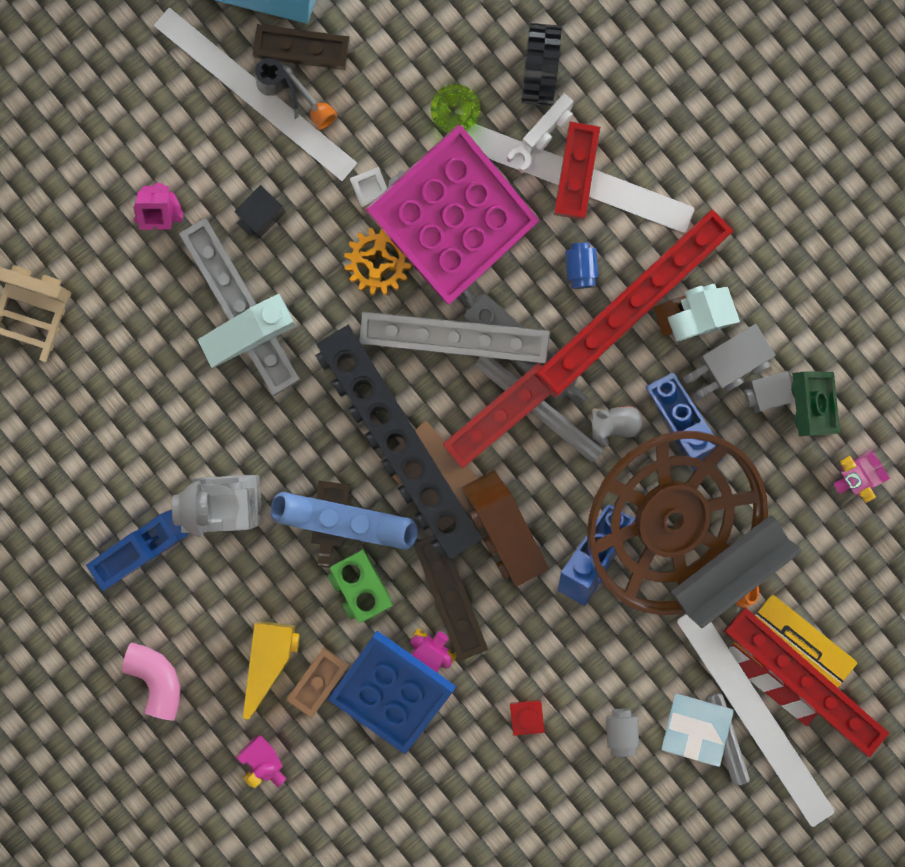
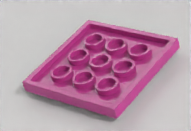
M462 125L454 127L365 209L432 289L448 305L540 221Z

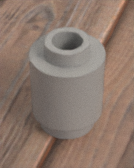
M613 709L612 715L606 716L607 747L611 749L612 756H634L637 754L636 748L639 747L638 716L631 714V709Z

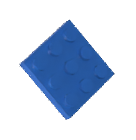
M376 631L328 700L406 754L453 693L456 686L382 633Z

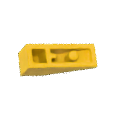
M263 621L254 623L243 719L249 720L292 657V652H298L300 634L295 633L296 625Z

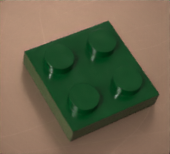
M803 371L792 373L791 391L796 405L794 421L799 437L840 434L834 372Z

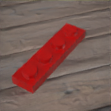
M540 363L535 365L442 444L462 469L551 395L549 390L534 376L542 367Z

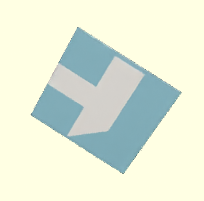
M675 693L661 750L720 767L734 710Z

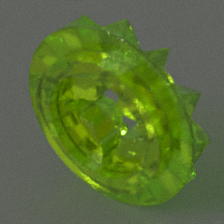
M460 84L447 85L434 95L430 108L431 116L434 123L443 132H450L457 125H462L466 131H469L478 121L480 103L478 97L470 88ZM462 99L461 111L465 115L456 114L449 120L450 109L447 108V105L455 106Z

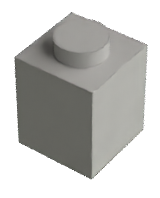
M785 371L746 383L747 389L744 390V396L748 407H753L754 413L795 402L791 391L792 383L789 372Z

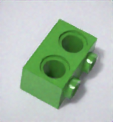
M365 549L329 567L332 573L328 575V578L335 591L341 590L347 601L342 604L351 620L356 618L360 624L394 605ZM349 564L356 565L360 570V578L356 582H349L344 578L343 570ZM367 592L374 596L375 606L372 609L364 610L359 606L358 597L361 593Z

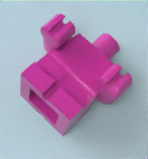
M155 183L153 186H143L137 193L133 208L135 213L134 222L139 224V230H153L154 227L157 230L171 229L172 223L182 222L183 211L175 194L169 191V186Z

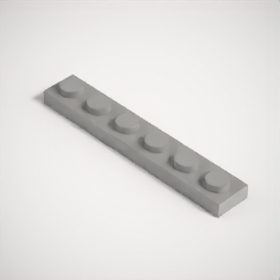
M207 218L179 233L229 320L256 305L254 298ZM276 337L247 351L273 396L301 381Z
M362 312L360 331L361 344L547 363L550 331L373 312Z

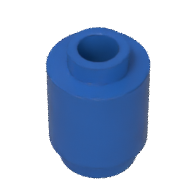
M588 242L571 244V250L565 251L567 280L571 282V289L596 287V279L599 278L596 248H590Z

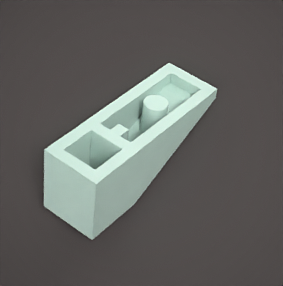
M277 294L240 313L199 338L198 342L211 368H214L296 327V324L280 294Z

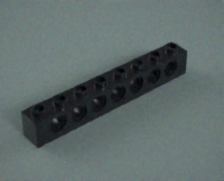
M349 324L316 343L319 353L315 356L324 371L330 368L336 378L331 381L340 397L347 395L352 406L348 407L352 417L357 424L363 421L369 432L364 435L373 450L378 448L381 450L385 457L381 463L390 477L396 474L402 485L397 489L407 504L413 502L419 511L414 516L423 531L429 528L435 540L431 541V544L439 557L442 558L446 555L448 560L451 561L482 541L481 535ZM342 359H353L356 362L353 370L349 372L341 371L338 365ZM361 384L369 385L372 388L370 396L364 399L358 398L354 394L355 389ZM379 410L385 411L389 415L388 421L383 425H375L371 421V416L374 412ZM393 437H400L405 441V447L399 452H393L387 447L388 441ZM415 463L422 468V473L418 478L410 479L405 476L404 469L408 464ZM426 490H433L438 494L439 500L433 506H426L420 500L421 494ZM445 516L451 517L455 521V529L450 533L441 532L437 527V522L440 518Z

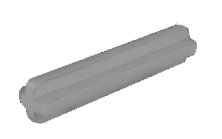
M714 693L706 697V702L727 708L721 693ZM731 722L723 755L732 783L735 786L748 783L750 778Z

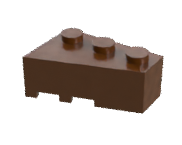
M495 470L462 487L474 510L469 513L478 530L483 528L487 534L486 537L482 538L491 555L497 553L500 559L495 564L504 580L510 577L515 587H518L549 570L512 494Z

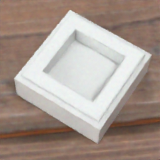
M379 167L350 178L362 209L368 207L387 190Z

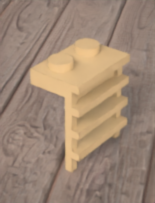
M13 265L11 270L1 267L0 281L6 284L0 299V324L3 316L48 330L49 332L45 342L0 328V335L43 348L39 360L47 362L50 351L54 347L53 342L56 333L60 329L59 324L62 315L64 316L67 300L72 292L61 287V281L53 277L43 275L42 279L39 280L30 277L32 271ZM9 298L55 313L52 323L48 324L5 310Z

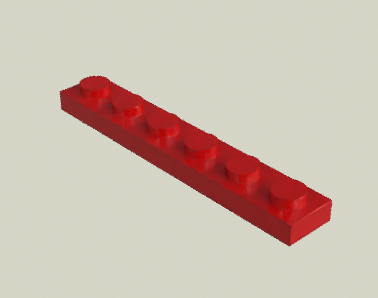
M746 607L741 608L723 630L727 636L866 757H871L888 736L889 732Z

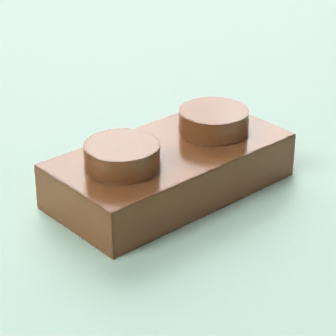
M323 647L286 700L312 718L349 667V664Z

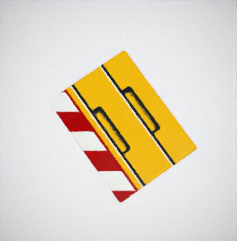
M771 595L755 615L838 688L857 665L856 660L775 595ZM734 642L729 650L749 681L805 726H809L817 716V713Z

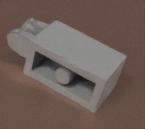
M754 324L698 358L701 367L686 375L683 379L686 384L692 383L706 372L712 383L701 387L693 394L696 400H699L715 389L720 390L724 387L727 391L734 389L744 382L742 379L743 375L750 371L757 375L771 365L768 360L776 355L757 324Z

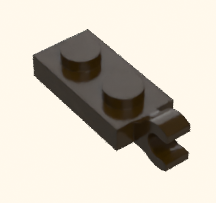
M319 481L316 499L348 505L350 484ZM312 531L311 543L320 544L318 567L329 568L331 566L333 546L342 547L343 537Z

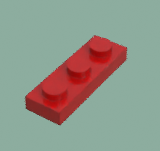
M569 122L554 215L585 220L601 127Z

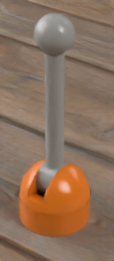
M284 64L282 67L288 74L291 82L312 106L310 118L318 130H323L331 125L338 116L337 112L328 103H316L292 73V67Z

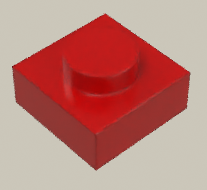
M541 699L510 703L513 736L545 733Z

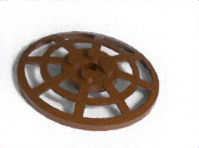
M677 431L663 434L645 441L628 452L614 465L603 480L594 497L589 514L587 528L588 551L593 567L601 582L616 598L629 607L644 613L656 615L683 614L684 611L676 600L653 601L637 597L636 595L644 578L660 583L677 581L679 586L718 556L719 553L730 547L731 545L726 542L733 527L735 506L753 504V518L750 530L768 517L767 495L763 480L756 466L745 453L729 441L716 435L699 431ZM695 439L709 442L716 446L704 460L691 456L669 457V441ZM656 447V461L639 470L629 479L626 485L615 480L621 471L635 458L647 450ZM726 453L731 455L743 469L749 481L751 491L732 494L727 480L715 468V465ZM687 465L696 467V470L686 483L671 481L670 466ZM657 470L658 486L650 490L646 495L634 490L635 486L642 479ZM707 475L717 484L721 497L706 500L703 494L697 490ZM609 491L618 496L611 515V533L595 541L597 517L602 501ZM627 500L638 506L635 523L620 529V517ZM724 509L722 525L716 537L708 532L710 512ZM678 512L679 519L676 524L667 526L668 517L672 513ZM638 535L645 548L636 563L627 554L622 542ZM700 542L710 547L701 558L691 565H686L684 554L693 550ZM614 546L620 561L632 572L625 590L610 578L599 559L598 554ZM655 554L662 557H671L674 571L659 572L649 570L648 568Z

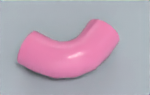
M131 642L124 657L122 673L138 677L147 684L149 696L144 713L153 717L175 721L181 688L175 668L163 654L147 646Z

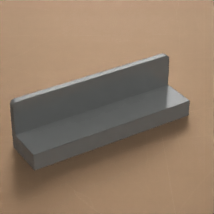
M770 515L673 589L671 593L684 613L700 628H704L795 558L802 550L787 538L778 521Z

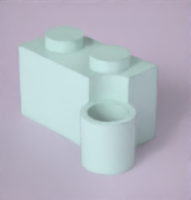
M715 284L705 287L699 286L685 291L686 298L681 300L684 311L668 317L676 342L693 336L711 333L740 322L728 287L716 288Z

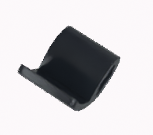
M272 58L261 60L255 68L258 90L264 95L274 96L286 89L291 99L295 119L298 118L297 97L288 74L277 60Z

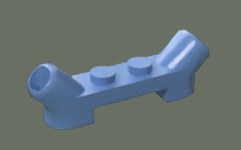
M287 492L278 493L271 504L270 514L272 520L275 523L404 550L412 548L418 536L417 523L414 519Z

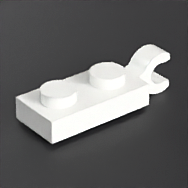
M564 93L528 132L520 145L509 152L507 161L510 163L516 156H520L525 162L520 166L519 171L521 173L527 171L531 163V154L536 149L542 151L551 141L552 136L550 133L557 125L562 128L573 115L570 111L574 101Z

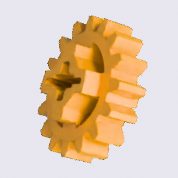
M371 227L368 232L369 236L365 237L359 232L357 234L359 242L357 244L349 242V247L353 252L345 253L344 257L351 261V264L344 267L346 272H354L349 278L351 283L360 281L359 291L362 292L366 287H369L371 296H375L377 289H381L383 295L386 296L388 294V287L391 286L394 290L398 291L397 281L406 282L408 280L403 272L404 270H412V265L405 262L407 258L386 236L382 229L379 234H375ZM375 242L374 247L367 252L361 251L368 244ZM387 244L396 250L399 259L389 255ZM377 255H382L383 261L388 263L380 264L379 269H375L371 260H376ZM357 265L368 269L370 272L369 280L359 272ZM396 272L391 278L381 282L385 274Z

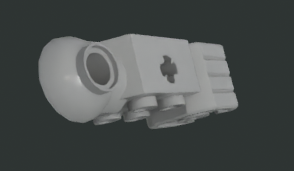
M242 475L193 478L192 483L183 492L173 495L172 517L174 525H181V533H191L201 538L204 532L249 530L261 525L260 476Z

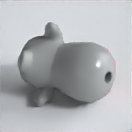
M615 407L609 411L592 409V439L597 440L603 447L609 445V436L630 438L637 435L641 429V414L634 407Z

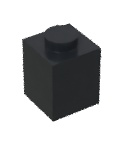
M262 185L234 211L240 218L236 222L237 225L249 236L254 232L259 238L286 213L284 207Z

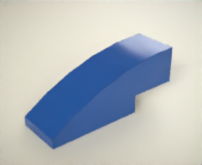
M171 509L161 513L137 531L130 533L86 564L101 590L104 591L189 535L188 533H181V525H174Z

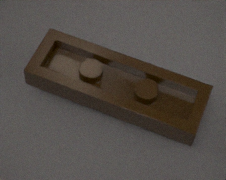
M257 24L253 56L259 59L272 58L281 62L346 70L350 37Z

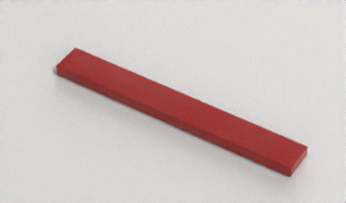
M711 209L542 366L534 376L556 398L718 247L733 230Z

